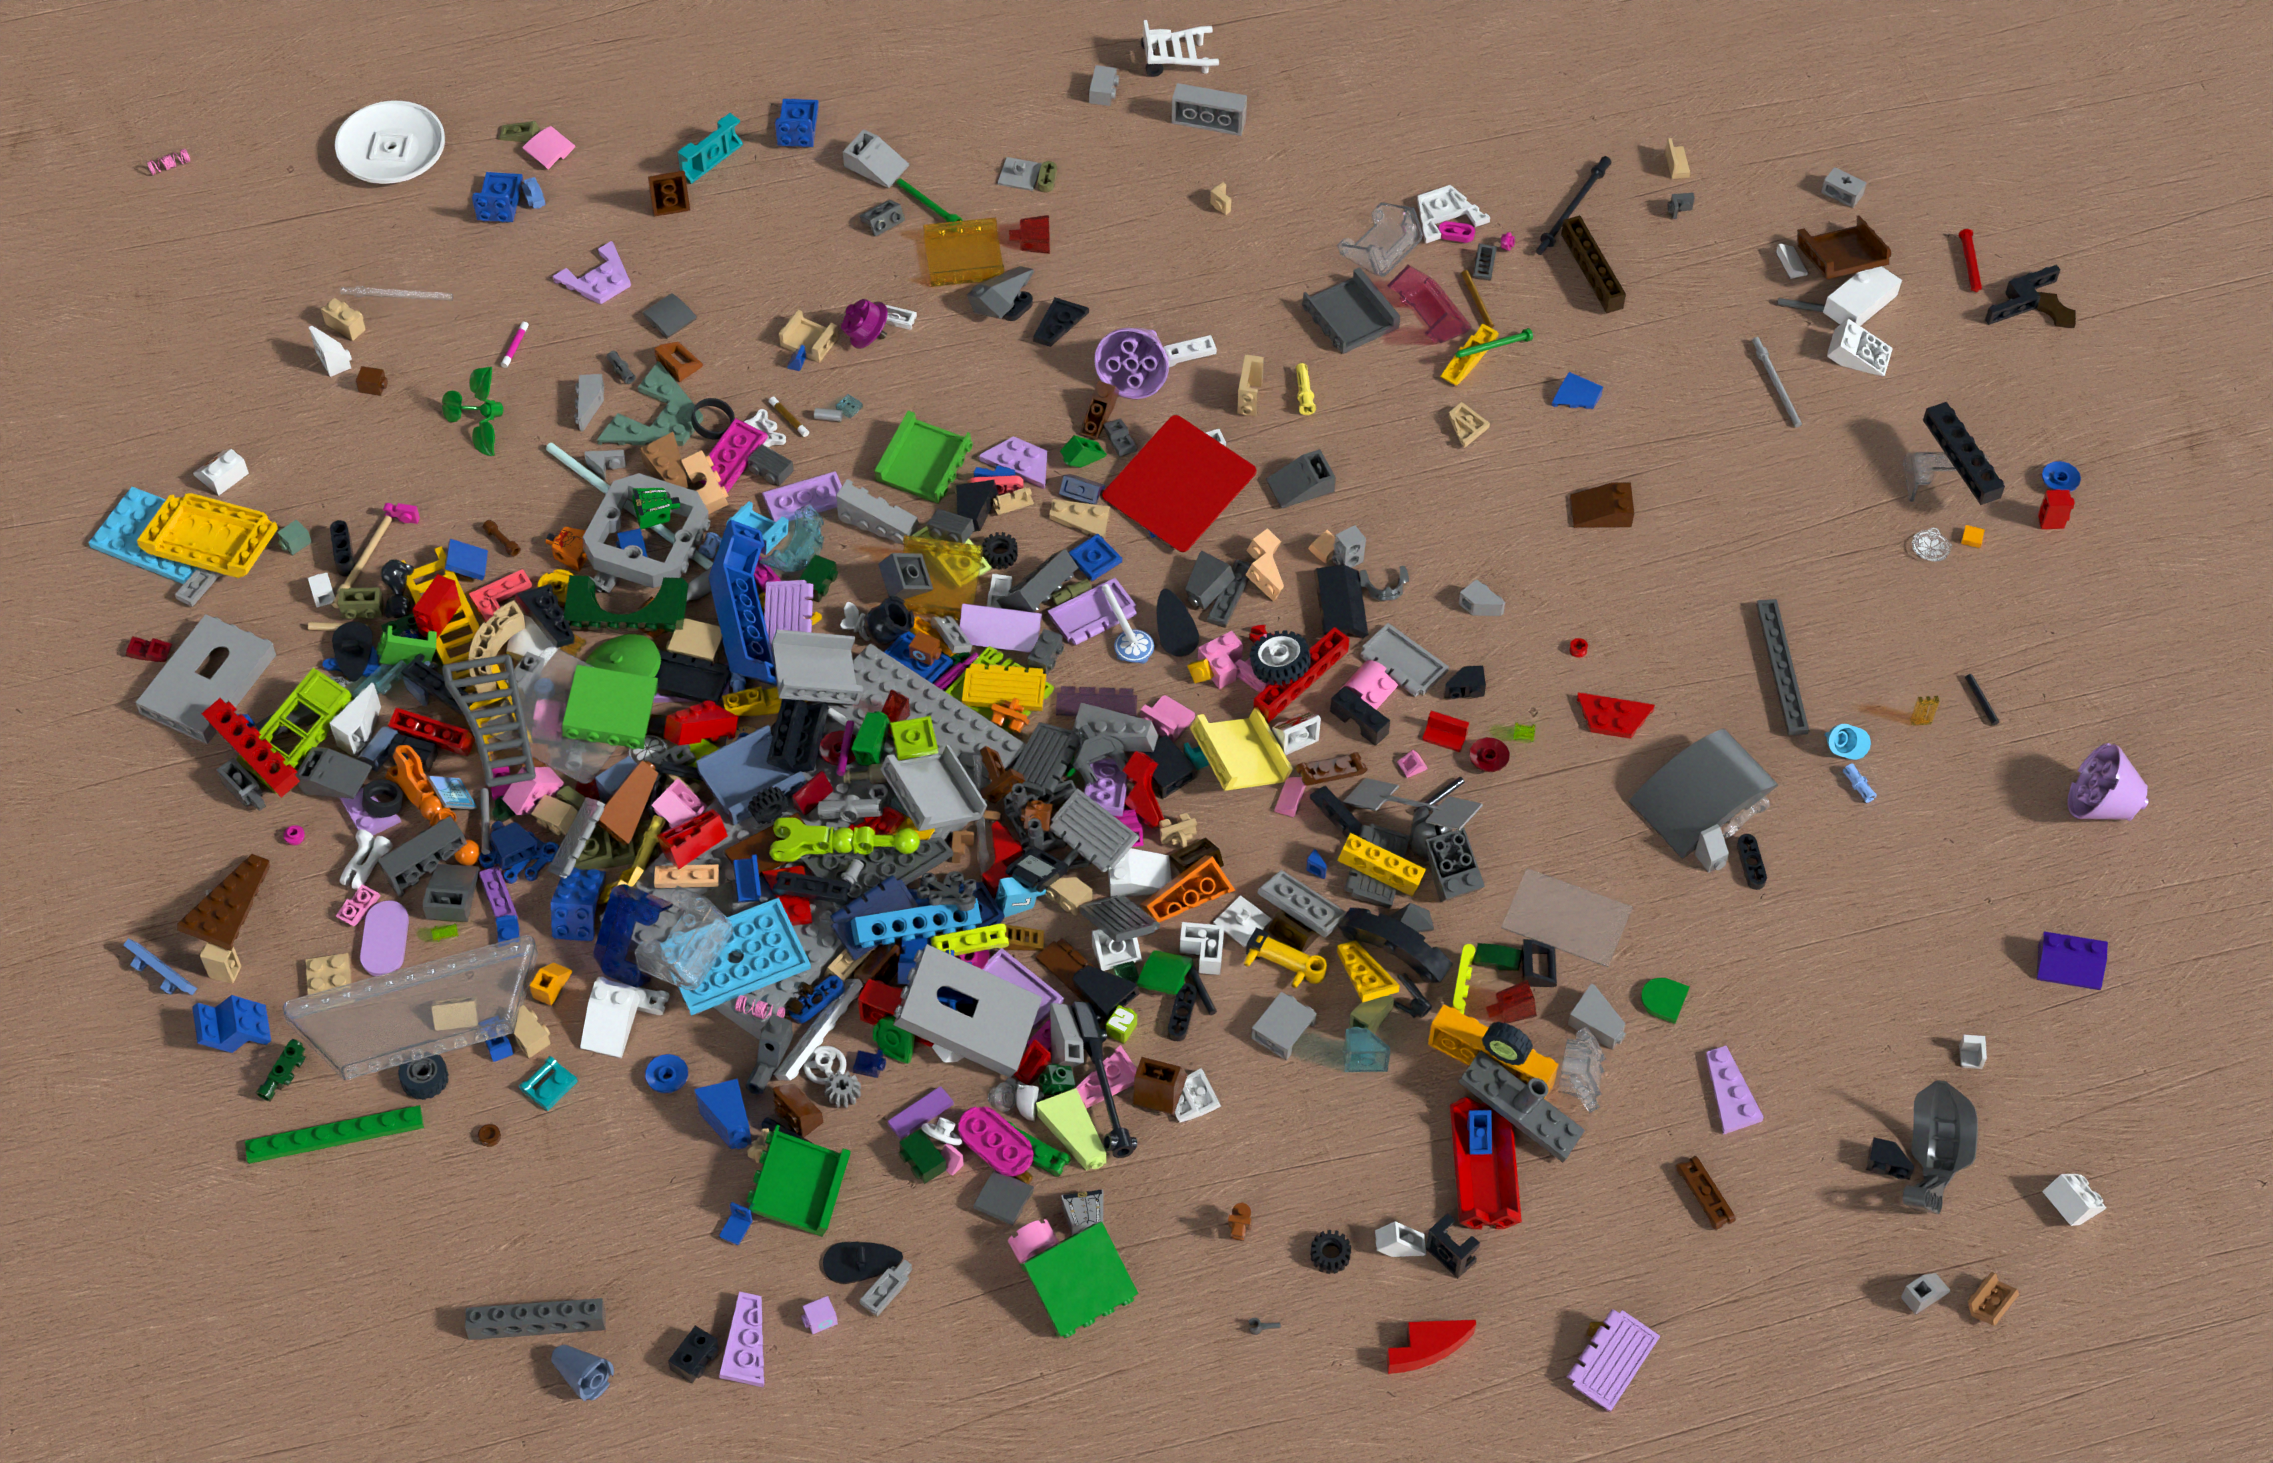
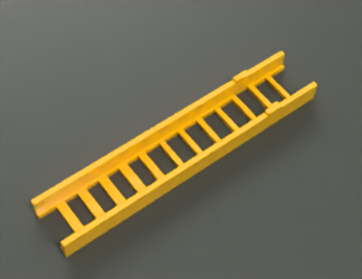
M442 546L434 549L439 560L414 569L413 574L407 576L406 588L415 606L421 598L420 594L427 590L434 579L418 585L415 584L413 579L443 569L445 572L444 577L455 580L461 606L455 614L463 612L465 618L447 624L440 636L470 625L473 633L445 644L442 643L440 636L437 638L435 651L443 667L445 664L463 662L469 659V652L450 659L446 650L473 641L480 626L455 573L445 569L446 554ZM497 664L492 666V674L501 672ZM469 669L456 673V671L451 672L452 679L458 680L469 677ZM505 680L495 681L500 690L508 688ZM474 685L466 687L464 691L470 694L477 690ZM511 696L474 702L469 709L474 710L503 698L506 699L508 705H513ZM510 713L516 722L515 713ZM507 714L480 718L475 720L479 728H481V724L492 721ZM526 726L529 743H533L529 730ZM505 732L483 735L485 744H489L487 739L498 736ZM492 751V752H488V756H489V760H490V761H492L490 754H492L493 751Z

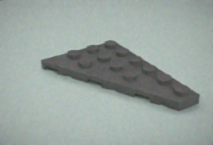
M941 837L929 840H920L918 849L907 855L900 853L895 847H874L872 853L866 855L854 854V850L845 854L839 852L836 854H824L823 857L808 859L806 857L803 859V864L813 876L841 880L842 873L846 872L853 859L861 861L864 867L856 878V884L852 885L850 892L847 893L848 904L859 896L866 902L863 894L876 885L883 891L880 882L891 875H894L897 881L901 879L907 885L952 857L953 851ZM833 889V892L839 893V890ZM837 905L840 909L844 908L847 914L849 913L846 908V905Z

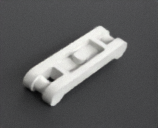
M597 977L596 982L635 990L640 997L637 1010L663 1015L665 1010L664 1004L668 1002L670 997L668 992L662 990L654 991L609 981L604 977Z

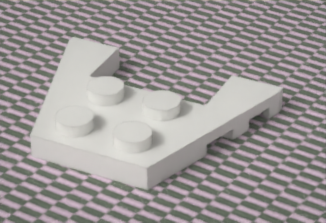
M1451 185L1418 195L1417 197L1425 243L1441 239V233L1435 225L1437 223L1467 214L1474 227L1490 222L1488 214L1480 212L1478 206L1470 204L1467 198Z

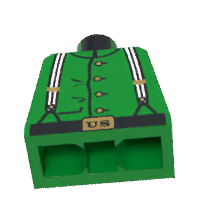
M664 488L632 489V502L640 529L670 521V510L680 508L679 497L667 498Z

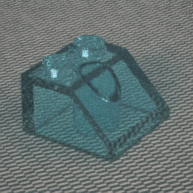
M1360 1027L1346 1029L1343 1047L1344 1072H1388L1390 1047L1369 1029H1361Z

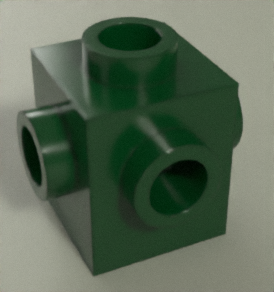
M1050 1064L1039 1075V1084L1042 1087L1043 1095L1056 1096L1072 1090L1075 1086L1071 1066Z

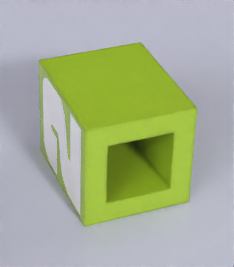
M1118 1005L1106 1023L1107 1036L1125 1044L1137 1026V1014L1128 1007L1124 1008Z

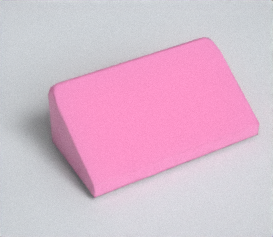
M1302 777L1286 779L1274 812L1290 817L1295 816L1306 787L1301 780Z

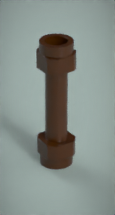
M487 520L484 522L482 527L485 532L490 536L493 535L505 546V550L509 555L514 557L520 553L521 548L515 541H510L502 534L494 521Z

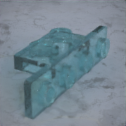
M402 660L396 665L382 663L351 693L352 696L356 698L371 683H374L378 696L381 693L385 695L392 688L390 684L395 680L398 682L403 677L401 671L407 664Z

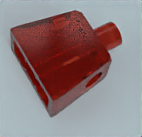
M1049 215L1021 219L1020 229L1009 230V241H1020V250L1050 254Z
M1528 980L1495 994L1497 1003L1485 1007L1489 1019L1501 1015L1503 1023H1512L1537 1016L1535 998Z

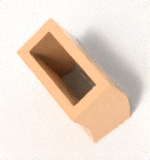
M1326 530L1308 549L1326 564L1333 558L1335 537Z

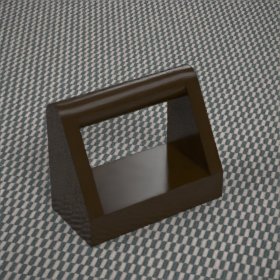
M1206 837L1169 855L1180 874L1205 855L1213 856L1220 868L1224 866L1220 849ZM1203 847L1206 848L1205 851H1203V852H1201V853H1199V854H1197V855H1195V856H1193V857H1191V858H1189V859H1187V860H1185V861H1182V860H1181V858H1183V857H1185V856H1187V855H1189V854H1191V853H1193V852H1195V851H1197V850H1199V849H1201V848H1203Z
M1281 910L1276 913L1268 931L1290 947L1305 952L1320 936L1314 930L1307 932L1287 918L1289 914Z

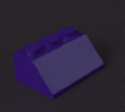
M2044 931L2038 944L2037 980L2101 990L2107 963L2108 942Z

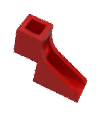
M1135 751L1122 770L1127 774L1126 778L1136 784L1125 799V804L1129 807V810L1135 809L1136 816L1140 815L1143 817V822L1151 828L1154 826L1159 827V822L1165 819L1151 787L1152 775L1158 763L1145 753Z
M998 821L992 824L995 862L989 870L982 874V882L994 899L996 898L1000 879L1012 877V875L1009 876L1005 873L1006 868L1022 856L1023 850L1021 843L1018 840H1014L1006 826L1002 827Z

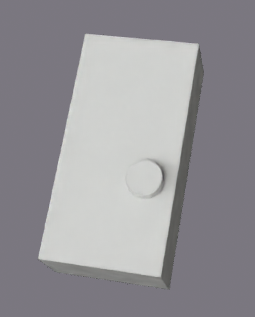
M1882 266L1860 271L1827 297L1823 313L1840 325L1847 319H1850L1861 326L1898 295L1902 280Z

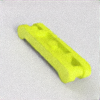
M996 924L935 936L931 938V945L943 952L949 950L950 955V950H954V956L987 949L1005 948L1009 946V941L1005 937V924ZM996 934L997 938L991 939L990 935ZM948 943L949 948L943 949L942 945Z
M1472 944L1464 945L1452 1006L1462 1014H1464L1466 1006L1463 998H1467L1469 985H1465L1466 979L1470 980L1472 967H1468V965H1471L1474 961L1475 947Z

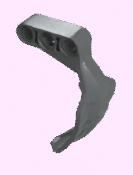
M1934 1081L1915 1097L1911 1151L1913 1156L1923 1166L1924 1180L1914 1186L1906 1185L1903 1192L1904 1205L1916 1211L1940 1214L1944 1189L1956 1172L1974 1163L1978 1141V1117L1973 1103L1946 1081Z

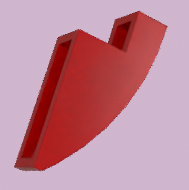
M1476 1320L1408 1322V1347L1388 1348V1374L1421 1369L1446 1358L1459 1349L1475 1333Z

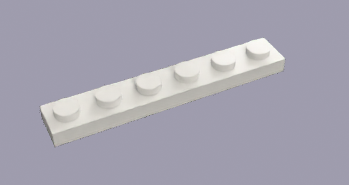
M847 979L844 982V993L824 1008L776 1070L774 1076L778 1080L791 1081L798 1075V1070L811 1058V1053L814 1049L822 1044L824 1036L835 1027V1022L847 1011V1006L860 994V990L864 986L860 979Z

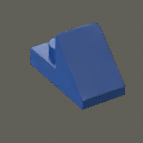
M1469 1110L1467 1120L1469 1154H1492L1491 1110Z

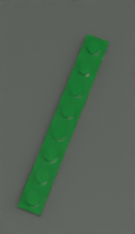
M419 1105L246 1140L247 1161L251 1164L423 1129L422 1109Z

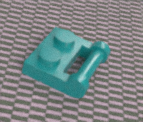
M549 1056L545 1059V1063L526 1082L523 1081L519 1085V1088L546 1111H549L578 1080L576 1076L561 1066L552 1056ZM551 1069L555 1071L536 1091L532 1088Z

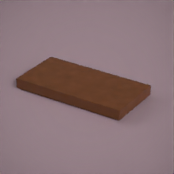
M795 813V814H793V815L787 817V818H797V819H799L803 824H805L804 821L802 820V818L800 817V815H799L798 813ZM773 825L724 850L732 865L734 860L750 859L752 855L756 854L759 877L762 876V871L774 870L787 863L785 861H776L770 856L772 843L785 840L775 835Z

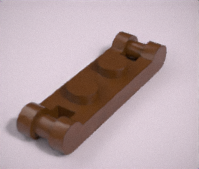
M1354 752L1349 756L1309 764L1302 762L1295 768L1297 773L1302 776L1301 780L1305 786L1359 776L1367 771L1366 765L1360 761L1361 757L1358 752Z
M1697 1156L1689 1158L1688 1162L1676 1164L1678 1174L1687 1183L1709 1218L1714 1230L1722 1228V1225L1725 1223L1731 1224L1736 1221L1733 1211ZM1692 1169H1693V1170L1696 1171V1172H1694V1173L1691 1174V1172H1690L1689 1170H1692ZM1721 1210L1723 1215L1718 1216L1716 1212Z

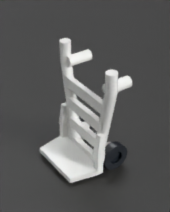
M1144 20L1141 46L1146 52L1147 64L1145 69L1147 75L1151 77L1161 75L1163 73L1162 64L1202 66V73L1204 74L1208 73L1209 66H1219L1218 58L1209 59L1204 57L1203 59H1197L1193 35L1197 34L1196 44L1202 46L1204 33H1212V26H1199L1171 33V30L1167 29L1149 30L1148 22ZM1179 38H1186L1189 58L1182 57ZM1172 40L1175 57L1168 56L1166 41ZM1159 46L1160 56L1155 55L1154 49Z

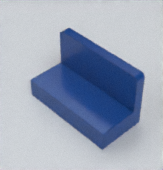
M752 855L750 859L734 860L733 866L738 903L759 901L761 888L757 855Z

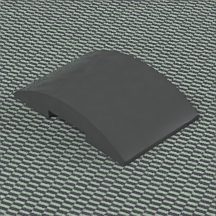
M1721 729L1693 743L1667 762L1642 785L1629 800V803L1670 847L1684 859L1696 849L1700 832L1716 824L1721 827L1744 808L1748 810L1778 787V784L1725 729Z

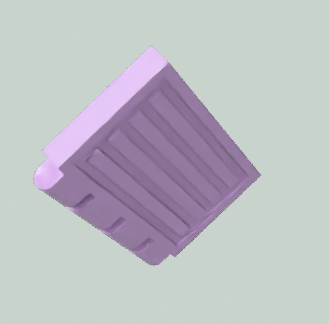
M1116 578L1048 611L1049 618L1068 643L1073 642L1074 645H1077L1087 640V635L1091 638L1104 632L1103 626L1106 629H1110L1120 624L1102 590V586L1105 584L1109 585L1126 620L1137 615L1135 611L1136 604Z
M805 580L766 582L764 620L771 649L776 629L811 632L812 620L805 618L812 617L813 601L806 599H813V584L807 583Z
M1002 948L988 960V963L982 969L1042 997L1032 1026L1034 1029L1050 1015V1003L1062 1004L1064 1002V997Z
M1611 1309L1603 1321L1610 1329L1607 1330L1600 1326L1591 1339V1342L1598 1347L1595 1349L1588 1344L1578 1360L1585 1365L1584 1368L1575 1363L1567 1375L1574 1382L1572 1386L1609 1412H1611L1660 1338V1335L1622 1310L1618 1313L1614 1309Z

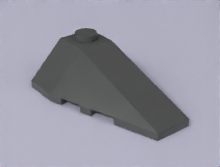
M1019 266L973 287L967 294L974 313L1001 319L1013 307V300L1015 297L1020 296V289L1027 285L1034 274V270Z

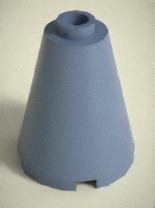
M565 1344L556 1347L552 1352V1364L583 1401H586V1399L595 1400L608 1388L610 1384L608 1378L610 1375L613 1376L614 1367L607 1359Z

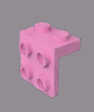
M1164 695L1152 708L1145 704L1140 711V718L1152 721L1157 734L1162 737L1167 735L1174 743L1195 719V713Z

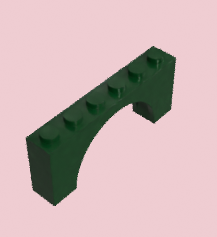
M569 575L564 618L568 621L570 628L580 630L582 627H588L591 630L607 628L613 631H617L619 628H626L629 631L645 629L652 632L657 631V629H664L667 632L683 630L689 584L683 578L663 577L659 592L647 606L639 611L620 615L607 612L600 607L595 595V582L589 576Z

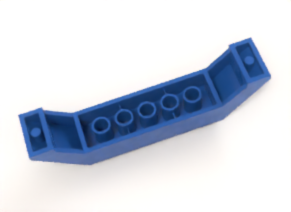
M730 520L726 525L708 577L730 672L777 686L773 653L754 579V572L760 552L765 546L761 530Z

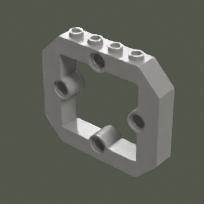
M640 473L618 479L611 484L583 536V550L594 570L647 587H659L662 585L663 577L680 578L682 573H686L689 560L695 556L696 546L701 544L704 531L709 529L708 510L697 491ZM664 488L667 498L679 497L680 508L670 510V514L673 512L688 517L683 528L675 533V543L664 563L643 556L642 549L636 545L627 546L623 550L604 544L609 533L617 532L621 528V510L627 499H632V489Z

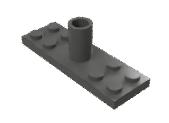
M1482 1050L1479 1051L1458 1081L1562 1163L1567 1159L1585 1131L1544 1099L1548 1094V1086L1543 1080L1533 1078L1525 1084Z

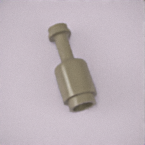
M883 763L871 764L867 771L850 772V769H848L843 776L844 783L849 784L853 780L868 779L873 785L885 784L888 781L880 770Z

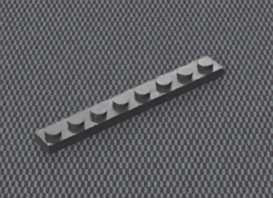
M1777 599L1757 600L1756 607L1788 736L1808 734L1809 727Z

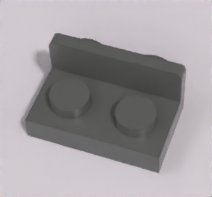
M890 199L860 215L861 221L871 226L875 236L905 221L901 205Z

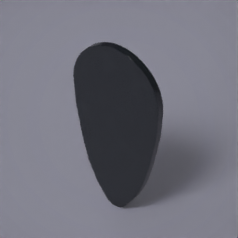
M1169 589L1161 590L1156 606L1160 643L1163 649L1170 655L1176 657L1187 656L1196 649L1199 643V632L1183 602Z
M354 621L339 626L332 636L333 650L338 666L343 675L351 682L357 681L367 668L373 643L371 629L364 623Z
M841 1242L828 1249L823 1259V1268L827 1277L839 1284H850L884 1274L888 1268L896 1267L902 1262L903 1254L901 1251L884 1244Z

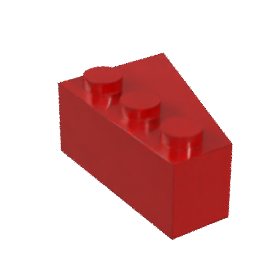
M707 700L668 715L664 738L678 746L701 743L702 739L711 738L712 741H716L719 736H728L729 739L735 738L738 716L716 705L715 702Z
M714 809L657 835L665 857L678 870L728 837L721 816Z

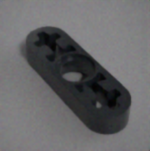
M1743 834L1738 839L1737 850L1745 878L1750 888L1760 890L1766 884L1767 874L1758 843L1753 835ZM1744 842L1750 845L1749 852H1747L1748 848L1746 844H1743ZM1753 858L1757 861V864L1750 865L1746 860ZM1754 872H1756L1757 879H1759L1760 882H1757L1756 879H1753L1755 875Z
M1185 983L1175 998L1168 1025V1036L1173 1041H1182L1187 1036L1197 997V990L1190 983ZM1186 991H1189L1190 994L1188 995L1187 1002H1185L1184 994ZM1184 1008L1188 1011V1014L1186 1016H1179L1176 1011ZM1177 1022L1181 1023V1031L1179 1033H1175Z

